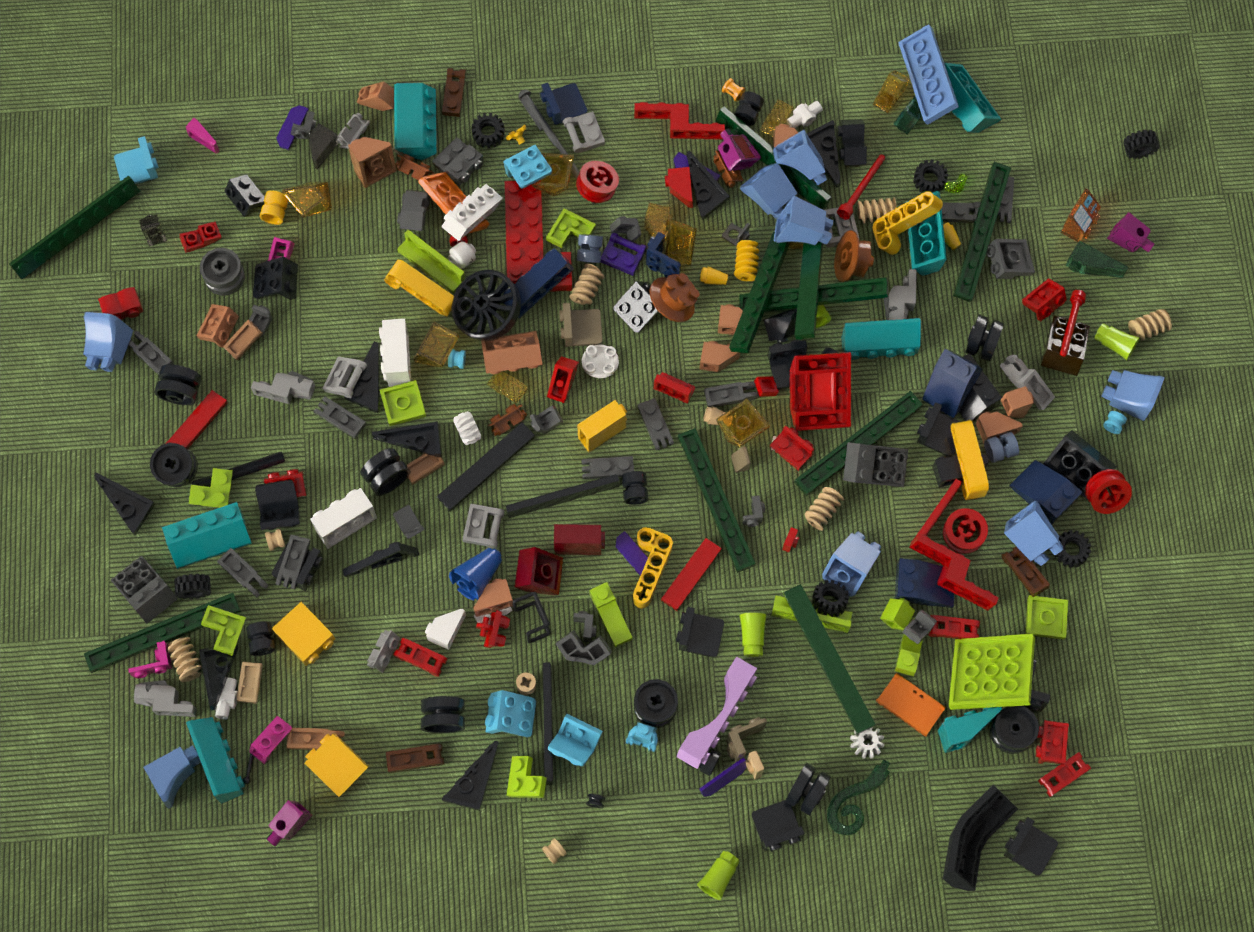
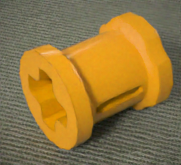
M730 78L724 84L722 92L728 93L737 102L745 92V88L739 87Z

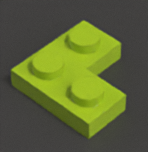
M564 208L546 236V241L563 248L571 234L578 238L579 234L592 235L596 224Z
M213 468L211 487L191 485L188 504L218 508L229 505L233 470Z
M209 605L207 606L201 625L220 631L214 645V650L233 656L246 617Z
M512 756L506 796L511 798H544L547 778L544 776H531L532 757Z

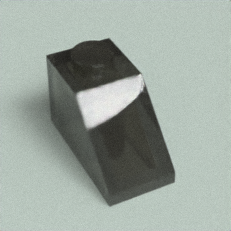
M321 124L313 128L308 136L313 164L317 170L338 145L336 141L338 139L337 134Z
M157 214L148 215L144 219L139 220L141 230L149 247L167 241Z

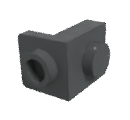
M307 111L304 126L293 124L291 135L299 139H308L310 130L314 131L317 121L313 119L315 112Z
M621 216L610 225L611 233H624L629 241L634 242L641 236V229L636 218Z
M253 305V313L249 320L263 332L260 336L263 338L273 318L267 307Z
M553 405L538 415H530L533 429L544 434L563 423L556 406Z
M760 495L752 496L751 507L753 515L743 516V525L755 527L762 523V513H765L764 501H760Z
M920 610L915 619L905 627L902 633L908 636L910 640L919 644L929 635L937 621L925 611Z
M587 611L574 613V622L585 623L583 642H591L592 637H596L597 625H593V615Z

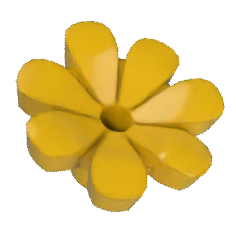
M526 125L517 129L516 132L511 131L505 138L507 140L516 139L519 145L524 143L525 140L522 135L524 130H526Z

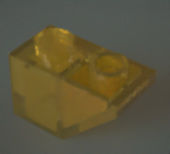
M896 70L889 73L873 105L889 113L902 96L910 78Z
M649 203L644 227L651 237H655L660 232L665 235L664 242L667 241L669 231H666L667 225L671 226L673 215L670 214L671 207Z

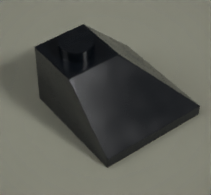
M789 309L764 319L769 341L777 340V343L788 341V337L795 335L797 309Z

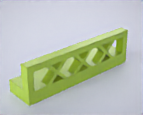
M407 230L404 233L406 240L398 247V252L451 293L455 294L458 286L465 279L464 271L410 230Z
M776 595L771 616L797 621L785 597ZM844 611L838 617L835 614L831 617L829 614L827 616L823 615V612L817 613L824 628L849 632L853 612Z

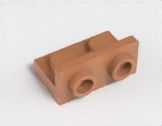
M212 304L196 336L200 340L214 342L223 348L239 316L227 306Z

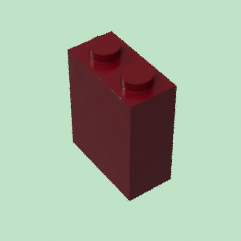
M554 524L555 555H601V549H605V531H601V525Z

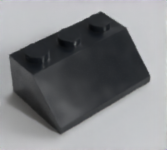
M970 353L964 356L965 359L979 366ZM983 371L959 410V414L964 421H975L982 413L990 412L998 407L1001 402V395Z
M1073 430L1065 435L1043 463L1072 482L1082 491L1081 495L1086 499L1085 487L1088 481L1100 471L1107 469L1115 470L1117 467Z

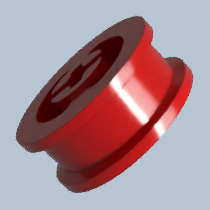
M589 161L585 163L576 180V187L580 195L594 203L609 201L619 184V176L616 170L603 161Z
M1107 469L1098 472L1088 481L1085 487V495L1095 511L1102 514H1110L1126 506L1131 499L1132 488L1120 471Z
M958 509L946 520L942 531L943 539L946 545L957 553H973L981 547L988 535L987 522L979 512L973 509ZM963 520L957 527L954 535L952 530L953 523ZM977 529V540L973 542H967L970 540V538L973 536V533Z

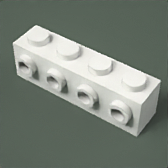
M487 184L481 189L479 187L476 188L471 196L468 195L462 203L459 202L453 211L450 210L445 215L444 219L446 221L442 228L460 241L496 210L503 197Z

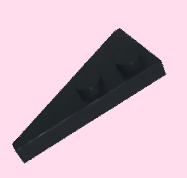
M832 120L812 130L807 135L823 159L825 172L837 188L840 186V171L834 130L835 124Z
M689 150L686 156L700 217L703 220L729 200L730 196Z
M374 341L363 361L367 364V367L362 371L353 389L354 394L352 398L345 397V400L378 413L379 343Z
M438 421L372 432L374 440L442 457Z
M95 473L96 481L132 534L136 536L155 503Z
M400 542L391 543L388 548L374 551L373 555L342 569L344 577L359 574L360 570L368 566L376 569L399 562L403 555L419 556L418 548L401 544Z
M238 643L233 656L214 650V646L199 650L210 710H216L239 648Z
M494 741L484 750L485 752L478 760H475L465 771L464 775L456 781L450 791L442 797V801L480 811L499 741Z

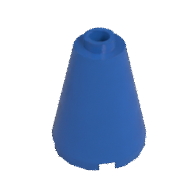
M487 548L454 568L449 573L450 581L453 585L456 583L459 586L457 590L463 596L473 601L475 599L478 600L502 562L500 552L495 548Z

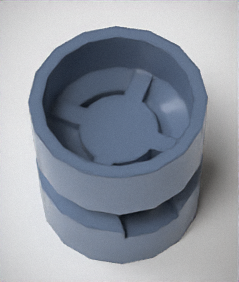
M579 234L578 245L580 249L577 250V261L600 263L601 252L599 248L602 247L603 236Z
M1012 432L1001 434L999 438L992 437L984 441L985 451L991 463L1003 460L1004 456L1011 458L1019 455L1018 442Z

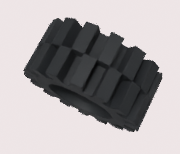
M483 113V117L478 115L477 119L473 120L472 136L478 146L481 144V147L485 148V145H487V149L491 148L490 145L497 147L496 143L500 145L501 140H504V123H502L501 118L498 119V115L495 114L493 117L492 113H489V116ZM486 126L495 128V132L491 135H484L481 130Z
M1152 130L1133 132L1131 136L1128 135L1123 141L1127 157H1133V159L1137 157L1141 159L1143 156L1148 157L1149 154L1152 155L1159 149L1156 133Z
M931 159L930 163H928V160H924V163L921 162L919 167L917 166L913 182L914 184L916 183V189L920 187L919 192L922 193L924 190L925 192L933 193L944 189L948 174L947 168L944 169L945 165L943 163L939 165L940 161L933 163L934 159ZM933 173L938 179L935 182H929L924 179V174Z
M1069 530L1067 533L1065 531L1059 536L1063 550L1054 556L1059 558L1057 560L1059 563L1063 562V566L1069 565V568L1073 566L1079 567L1089 557L1091 543L1088 544L1089 539L1088 537L1084 538V533L1080 535L1077 530L1075 532ZM1070 542L1077 544L1079 554H1068L1065 550V545Z
M182 575L174 580L175 596L178 598L199 599L211 594V582L208 575Z
M825 580L824 584L821 581L819 585H816L812 597V605L814 604L815 610L818 609L817 613L823 612V615L827 616L829 614L831 617L834 614L836 617L840 613L843 614L849 600L848 590L845 591L846 587L844 585L840 587V582L834 584L835 580H831V583ZM830 595L838 601L830 602L824 599L823 596Z

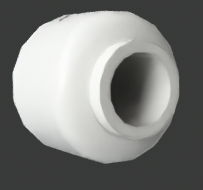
M462 241L449 250L448 260L458 268L464 269L475 261L476 249L472 244Z

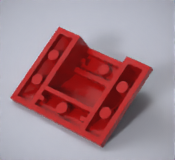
M851 352L794 356L790 368V410L796 431L851 427Z

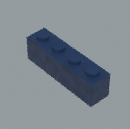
M556 248L548 251L541 261L535 263L531 270L521 276L515 283L521 297L519 319L574 269L564 255ZM511 289L505 290L503 295L510 293ZM513 299L504 302V304L506 306H512Z

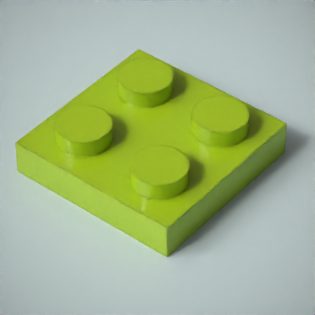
M416 380L380 390L389 426L426 417Z
M1029 595L1027 598L1025 634L1065 640L1068 600L1039 596L1032 597Z

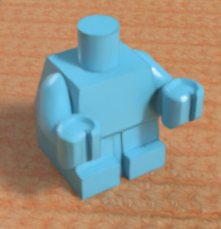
M638 722L637 726H634L629 731L626 744H636L639 746L643 744L642 747L648 748V751L655 752L658 743L657 728Z

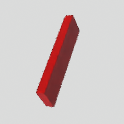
M212 390L166 444L177 443L188 449L228 403L227 400Z
M955 479L916 537L919 534L928 535L960 489L961 481Z
M705 538L663 595L661 601L678 611L722 548Z

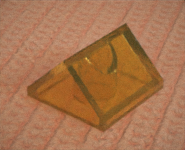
M541 153L552 168V173L533 183L532 187L549 195L556 196L568 189L574 155Z
M433 322L414 357V361L443 367L459 335Z
M747 398L716 419L727 442L738 448L770 427Z

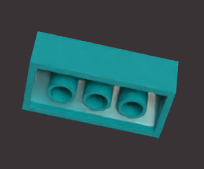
M944 63L959 106L952 112L962 121V126L967 132L979 133L1002 120L963 65Z
M424 83L394 84V148L421 161L437 153L436 89Z
M936 191V192H933V193H932V194H934L935 196H937L938 198H940V192H939V191ZM942 210L908 229L912 269H915L922 276L939 271L947 260Z
M920 318L845 323L841 336L843 353L851 352V360H857L860 357L874 359L878 356L889 358L897 355L913 356L918 354L920 349L921 320Z
M237 502L162 527L167 546L177 569L226 553L230 548L235 550L252 544L241 508Z
M213 717L187 721V727L214 797L222 804L243 795L242 788L245 787L241 776L237 777L235 770L238 769L234 757L230 758L228 751L231 748L227 739L223 740L221 733L224 730L220 721L216 722Z

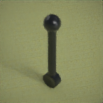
M251 753L246 777L243 778L244 784L251 782L250 772L254 758Z

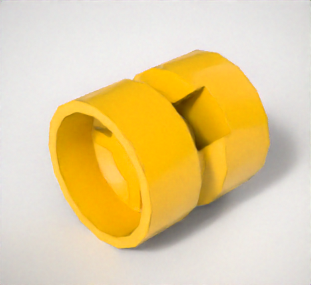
M267 191L264 205L259 215L260 219L274 225L282 224L285 216L284 210H286L289 202L288 196L278 191Z

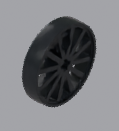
M481 270L468 276L458 286L452 302V316L456 326L467 336L480 341L495 340L508 333L515 325L521 310V297L518 288L510 278L495 270ZM490 278L488 288L486 290L483 279ZM497 279H502V283L495 290ZM476 282L480 290L479 295L471 289V286ZM509 286L511 292L501 296ZM467 291L475 298L474 300L464 297ZM513 299L512 306L500 305ZM496 310L510 312L507 320L497 313ZM493 315L503 323L498 329H496ZM468 317H472L470 321L466 325H464L462 320ZM488 321L490 332L484 334L486 323ZM479 322L477 332L471 333V330Z

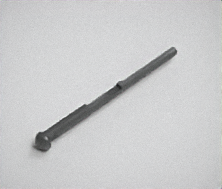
M526 89L520 91L518 95L519 100L539 130H544L552 144L561 152L559 156L564 160L577 180L580 171L530 98L531 92Z

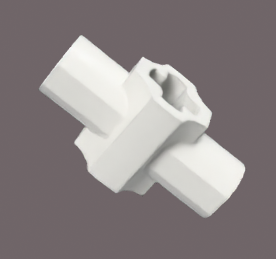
M818 101L813 102L809 106L806 103L800 104L793 111L794 115L786 120L787 124L792 128H796L799 125L808 127L816 120V115L823 111L822 106Z
M227 678L217 705L216 718L227 720L230 709H235L237 706L238 691H235L236 679Z

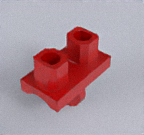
M496 610V612L491 613L490 618L484 617L483 623L476 624V628L481 630L480 636H486L484 647L486 648L503 647L505 645L506 636L497 633L499 628L508 629L510 618L502 615V611Z

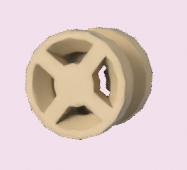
M280 528L276 529L275 532L265 533L270 551H273L276 547H285V541Z
M525 672L517 677L516 685L520 694L531 695L536 690V680L532 674Z
M555 838L551 840V844L542 848L553 864L558 862V858L564 857L567 854Z

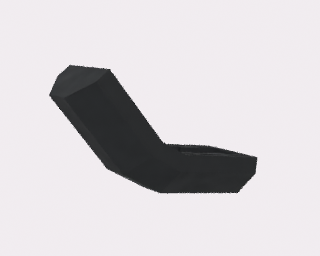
M994 784L959 818L950 835L943 880L951 887L966 891L976 890L981 851L987 840L1018 810Z

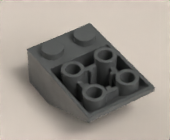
M848 442L843 480L855 483L904 487L909 449Z
M143 556L133 561L111 579V582L146 624L178 600L172 590Z

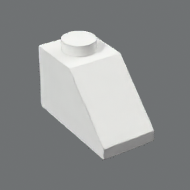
M459 609L436 617L433 623H429L426 628L427 640L449 650L466 617L465 610Z

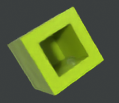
M890 598L880 619L892 629L904 630L915 610L903 598Z

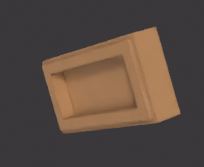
M247 320L223 347L236 360H239L263 332L251 320Z
M423 454L407 464L411 471L408 479L413 485L444 466L445 463L441 457Z

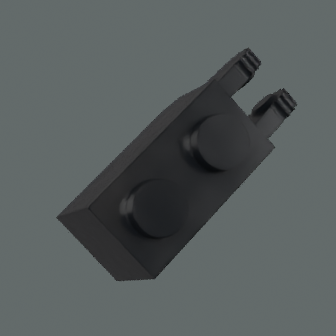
M957 454L952 457L941 456L935 460L932 467L939 488L952 485L955 479L963 483L964 479ZM984 454L981 456L984 463V467L986 468L987 464L989 463V458L987 455Z

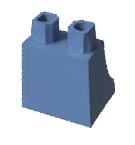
M805 130L800 131L773 149L777 164L797 169L809 180L814 179L817 185L827 180L824 174L823 159Z
M777 163L763 167L740 186V190L755 201L767 215L771 214L776 220L783 211L782 206L784 204L787 205L792 197L797 194L793 185Z
M793 196L777 218L774 242H804L816 245L819 241L827 244L831 240L832 233L829 230L832 228L833 220L826 217L825 210Z
M85 312L86 337L83 353L87 357L85 366L90 370L97 371L99 363H101L100 368L102 370L113 372L115 364L122 363L134 330L112 314Z
M1112 370L1108 382L1117 386L1114 389L1106 385L1101 397L1109 400L1110 406L1144 421L1155 404L1164 377L1144 375L1124 370L1123 373Z
M1037 501L1029 504L1006 522L1004 534L1030 561L1034 560L1040 566L1049 560V557L1044 553L1047 549H1050L1054 555L1063 550V546L1059 541V535Z
M859 531L855 534L851 533L838 547L822 573L824 581L828 580L831 583V580H835L834 584L840 582V587L844 585L846 587L845 591L848 590L850 597L856 595L881 552V545L876 542L867 543L864 541V535Z
M192 745L184 751L179 747L143 768L163 803L169 809L173 807L174 799L180 786L195 772L193 767L201 763Z

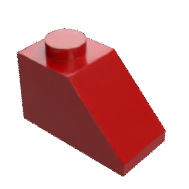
M690 167L668 169V175L665 176V186H669L670 193L689 208H693Z
M563 356L559 358L554 367L547 394L548 398L565 403L575 379L578 361Z

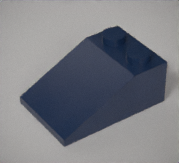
M944 349L935 365L922 400L934 406L935 402L942 405L940 410L955 418L983 368L952 350Z
M1034 460L1009 485L1028 504L1037 501L1051 525L1082 494V491L1067 478L1037 460Z
M899 559L896 568L895 599L903 598L910 604L954 607V593L937 585L943 566L921 560Z

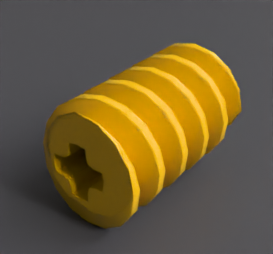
M742 240L737 243L736 270L734 275L741 281L753 282L756 278L755 274L758 273L756 269L758 262L756 261L759 260V256L756 254L760 250L756 248L759 243L755 241Z

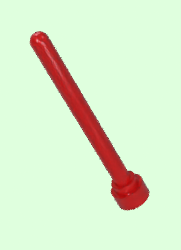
M881 154L878 156L848 202L840 205L837 210L840 218L848 220L851 217L854 204L884 162L885 155Z
M1074 290L1070 297L1072 308L1060 350L1062 357L1068 354L1079 308L1086 300V293L1082 290Z

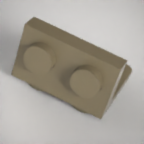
M563 303V310H559L560 322L564 321V327L560 328L561 339H565V347L602 344L600 310L571 311L570 303Z
M760 717L750 720L749 725L744 727L737 725L730 729L731 732H729L726 740L728 745L726 750L730 759L734 758L735 763L744 758L746 754L741 739L764 730L767 724L766 718L760 719Z

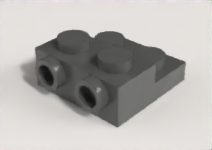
M456 137L432 160V165L441 172H446L460 186L463 182L465 183L469 180L475 170H479L482 167L484 161L483 155L470 144L467 146Z
M995 239L988 245L986 253L988 257H991V272L996 275V279L1032 276L1035 273L1026 239Z

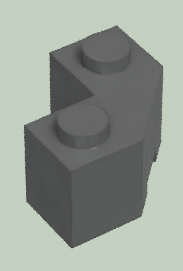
M408 189L402 196L403 205L401 213H398L397 223L400 224V229L423 231L425 230L426 211L429 210L430 196L426 191Z
M574 630L555 643L566 660L596 665L612 653L611 648L602 635L585 646Z

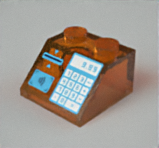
M1085 188L1061 231L1062 234L1078 243H1081L1083 238H1088L1092 231L1090 228L1091 224L1096 225L1101 216L1098 214L1101 206L1088 189Z

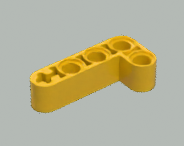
M924 192L878 218L873 223V232L878 247L890 255L898 253L901 248L898 234L938 213L943 206L942 200L931 192Z
M398 259L384 279L390 287L394 289L402 287L443 316L447 317L452 311L454 296L402 260Z
M971 420L952 423L951 433L964 479L962 483L964 499L970 500L985 497L989 490V483L973 423Z
M647 527L640 529L637 534L638 546L650 552L633 593V603L640 609L649 606L673 546L670 536ZM646 535L651 539L648 542H644L641 540V537ZM664 542L667 543L669 547L666 549H662L659 547V544ZM653 560H659L662 564L659 566H654L651 562ZM652 577L655 581L649 584L644 579ZM644 589L646 591L645 598H643L641 601L639 600V597L642 596Z

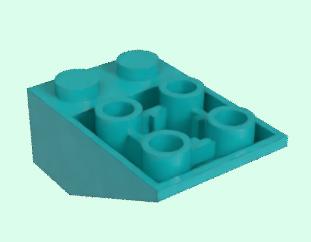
M1002 707L983 708V711L978 713L975 710L969 711L960 718L956 716L945 718V722L941 723L942 725L937 730L944 752L948 753L965 748L996 718Z

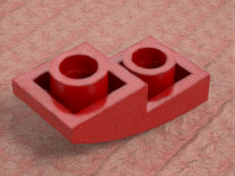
M215 221L199 225L197 230L181 233L179 238L185 253L208 246L220 240L222 236Z

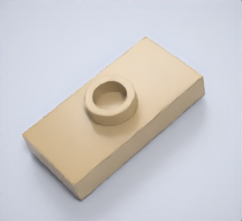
M242 662L237 702L257 704L263 668L262 663Z
M753 751L748 755L746 766L754 779H758L762 776L764 766L757 751Z

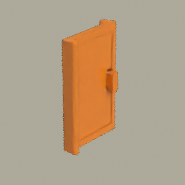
M898 673L894 675L882 694L876 699L877 703L925 737L928 736V732L946 708Z

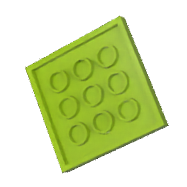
M1034 634L955 639L949 697L950 709L1030 705L1035 646Z

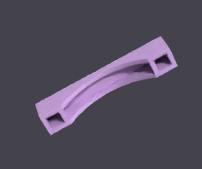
M738 657L735 658L724 678L726 699L723 710L710 724L688 734L678 751L677 758L696 769L699 768L701 763L705 765L710 756L708 751L711 747L715 748L720 740L717 737L720 731L722 733L725 732L729 725V722H727L728 718L735 716L739 708L736 705L739 701L743 702L748 694L745 690L748 686L752 687L757 679L755 676L756 667Z

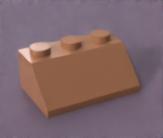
M363 137L352 141L348 145L354 171L365 188L397 171L390 142Z
M537 331L506 335L491 341H481L486 373L499 374L501 371H518L520 368L525 367L532 369L542 365Z

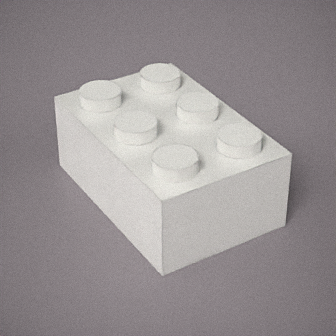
M405 319L382 320L379 334L382 342L380 353L383 360L381 362V371L384 381L388 382L389 387L411 382L409 333Z
M359 488L358 490L350 491L342 500L332 502L330 507L324 511L316 512L311 518V522L327 549L377 519V516L367 496Z

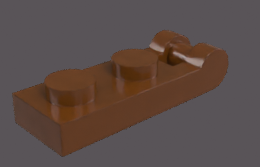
M453 68L447 69L442 115L460 117L466 69H460V71ZM453 77L459 78V81H453Z
M1017 546L1013 548V551L1005 552L1001 555L1004 563L1011 568L1032 597L1037 596L1050 587L1049 582L1034 563Z
M442 744L386 752L388 773L444 765V758L441 756V751H443ZM432 752L434 758L428 759L427 753Z

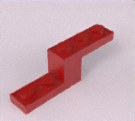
M647 102L635 103L634 119H670V138L723 140L720 134L725 130V124H702L699 122L689 124V104H666L663 102L657 104H648Z
M921 534L911 541L909 548L943 565L937 585L987 611L997 604L999 597L993 595L988 590L975 586L973 582L965 580L971 560Z

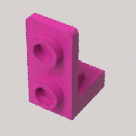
M157 642L155 656L156 660L160 662L129 668L130 675L135 678H144L150 673L162 674L167 672V669H172L166 642Z
M276 716L251 744L249 753L265 765L270 759L272 751L289 734L292 727L279 716Z

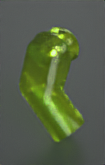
M960 174L957 181L946 182L944 186L945 191L960 193L966 184L968 176Z

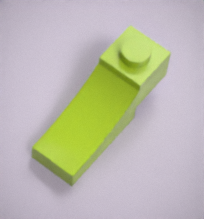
M603 583L589 590V595L614 647L616 648L633 640L608 583Z
M903 633L894 671L910 676L915 675L923 640L917 644Z

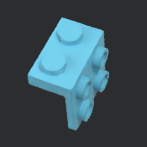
M145 136L138 138L140 148L114 156L120 181L127 176H130L135 184L158 178L156 169L159 167L156 158H152L151 154L154 153L151 142L147 143Z
M536 145L503 161L505 173L509 178L513 176L520 188H525L552 173V168Z
M504 690L491 693L488 699L489 709L485 719V732L491 734L506 732L530 737L534 723L535 698Z
M566 714L558 734L551 741L547 749L555 756L563 757L576 766H584L595 751L603 731Z

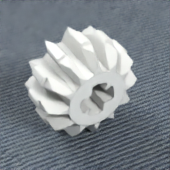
M467 411L454 417L455 426L465 445L473 444L481 439L479 429L470 412Z
M872 727L858 735L854 730L855 735L850 737V740L854 743L850 746L851 748H858L855 751V755L862 752L863 759L866 758L867 754L870 759H873L874 753L877 755L881 753L879 748H883L884 743L880 741L884 739V736H877L880 731L878 728L872 731ZM867 738L870 739V745L869 743L865 745L863 743L864 740H867Z

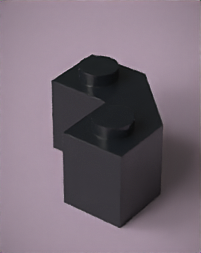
M862 119L840 120V126H837V135L841 140L839 157L840 160H843L844 165H867V146L864 142L865 124Z

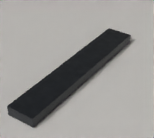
M521 422L437 496V499L451 512L533 440L535 435Z
M615 474L507 505L508 518L619 487V478Z
M550 662L543 663L545 777L547 778L546 785H552L553 753L547 749L553 740L552 669Z

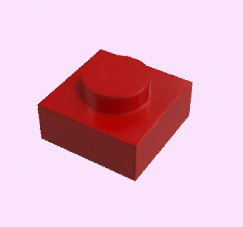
M773 376L756 377L754 380L759 397L776 396L779 393Z
M790 528L782 550L790 552L792 547L796 548L799 541L797 529Z

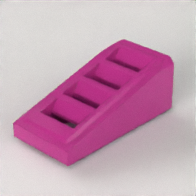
M193 118L186 126L189 137L218 154L219 148L216 141L200 122Z
M274 237L268 261L280 258L281 256H277V252L283 253V257L290 260L295 243ZM279 246H284L286 249H279Z

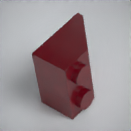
M537 547L519 550L515 588L529 593L559 595L563 557Z

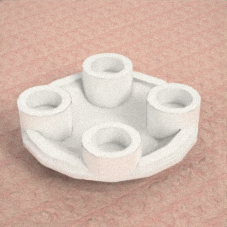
M602 344L589 345L582 357L583 369L587 374L595 378L611 376L619 365L618 355L612 346Z

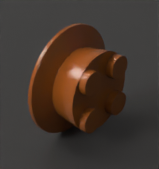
M852 230L843 234L835 253V275L840 282L848 281L852 275L863 278L868 267H872L874 263V257L871 256V242L860 241L857 233Z
M684 273L657 278L652 282L649 290L650 298L655 308L664 317L675 322H685L693 316L695 303L700 295L699 291Z

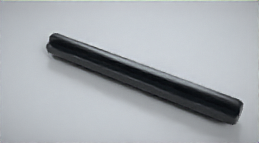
M277 452L227 470H233V480L283 463L285 458L282 452ZM212 475L192 481V485L211 487Z

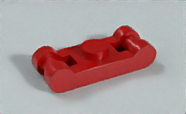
M930 615L937 621L928 635L930 637L954 639L979 638L977 630L980 628V621ZM938 624H944V629H938ZM965 627H969L970 632H964Z
M406 638L401 639V645L394 652V657L421 668L436 677L440 676L442 672L440 669L448 660L445 656ZM407 648L412 649L410 655L405 653ZM431 658L436 660L434 666L429 665Z
M1080 752L1066 760L1065 764L1059 765L1038 780L1040 785H1044L1046 788V793L1049 797L1092 769L1089 764L1083 761V756ZM1076 763L1079 770L1076 771L1072 764ZM1053 777L1058 782L1056 786H1054L1050 781V779H1052Z

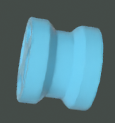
M450 349L448 367L458 366L459 369H464L466 350L459 352L455 351V349Z
M1110 411L1108 420L1104 422L1103 427L1111 433L1120 434L1122 425L1126 423L1127 418L1119 412Z

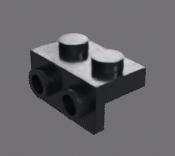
M247 174L229 179L225 193L244 217L248 216L251 209L264 205V195Z

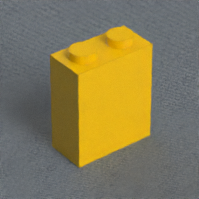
M614 400L577 425L578 439L588 452H591L626 428L627 411L625 407Z
M302 602L272 628L274 634L305 666L309 663L313 664L323 650L326 651L332 647L335 640L334 635Z
M333 733L331 736L327 734L320 741L322 745L317 751L313 748L305 756L308 759L305 764L340 797L369 766L343 740Z

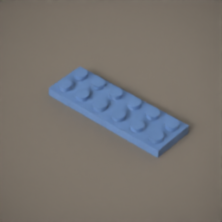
M928 24L898 42L923 121L928 125L959 107L932 27Z

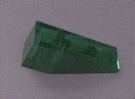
M914 96L893 123L900 131L907 135L922 117L916 96Z
M1080 240L1066 263L1070 270L1081 274L1120 278L1124 277L1129 268Z

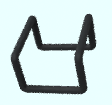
M536 592L528 593L512 601L515 612L535 605L542 620V626L526 633L528 643L550 635V623ZM534 596L535 601L517 607V602ZM542 629L546 630V633L531 639L530 634Z

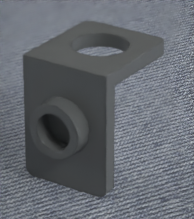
M730 223L722 234V238L737 247L738 242L748 240L750 224L747 223L741 229L735 224ZM731 230H736L739 233L736 239L729 237L728 233Z
M406 505L393 513V517L407 539L425 530L419 523L410 505Z

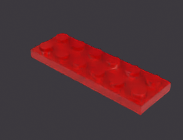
M541 180L525 188H520L516 181H505L507 277L514 284L521 276L530 271L535 263L544 258Z

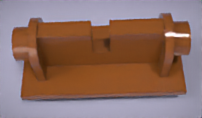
M716 150L713 162L719 172L725 170L721 175L725 185L732 188L736 185V181H744L740 170H728L719 150Z
M407 154L404 157L397 155L401 158L400 161L397 160L395 163L398 171L409 175L411 170H414L411 177L417 180L428 176L429 172L434 174L433 171L429 170V165L423 162L417 164L413 162L415 158Z
M514 403L505 409L506 413L502 416L497 414L489 419L491 423L487 426H493L491 431L495 436H500L510 429L507 423L509 420L513 426L525 420L526 412L519 409L522 407V404L516 406Z

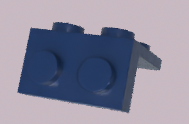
M549 83L541 85V100L546 104L547 114L549 118L552 117L555 125L562 123L567 117L573 118L587 113L586 105L575 83L551 90Z
M658 232L648 242L646 265L652 271L664 274L665 277L672 274H680L681 264L662 254L664 251L665 235Z

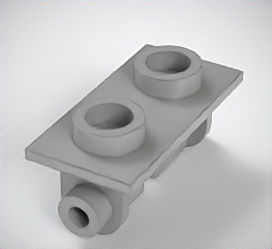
M360 113L353 114L347 123L351 129L349 130L347 127H344L337 136L338 139L336 141L341 144L339 147L349 149L348 145L366 131L370 120H362L363 116Z
M385 630L384 633L381 632L376 643L380 650L373 649L367 660V666L376 668L383 673L389 664L394 650L398 646L400 637L392 630Z

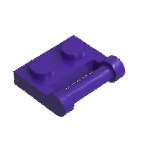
M612 233L601 256V263L634 276L647 246L622 238L618 233ZM615 243H617L629 249L637 251L638 253L637 255H633L617 247H614Z

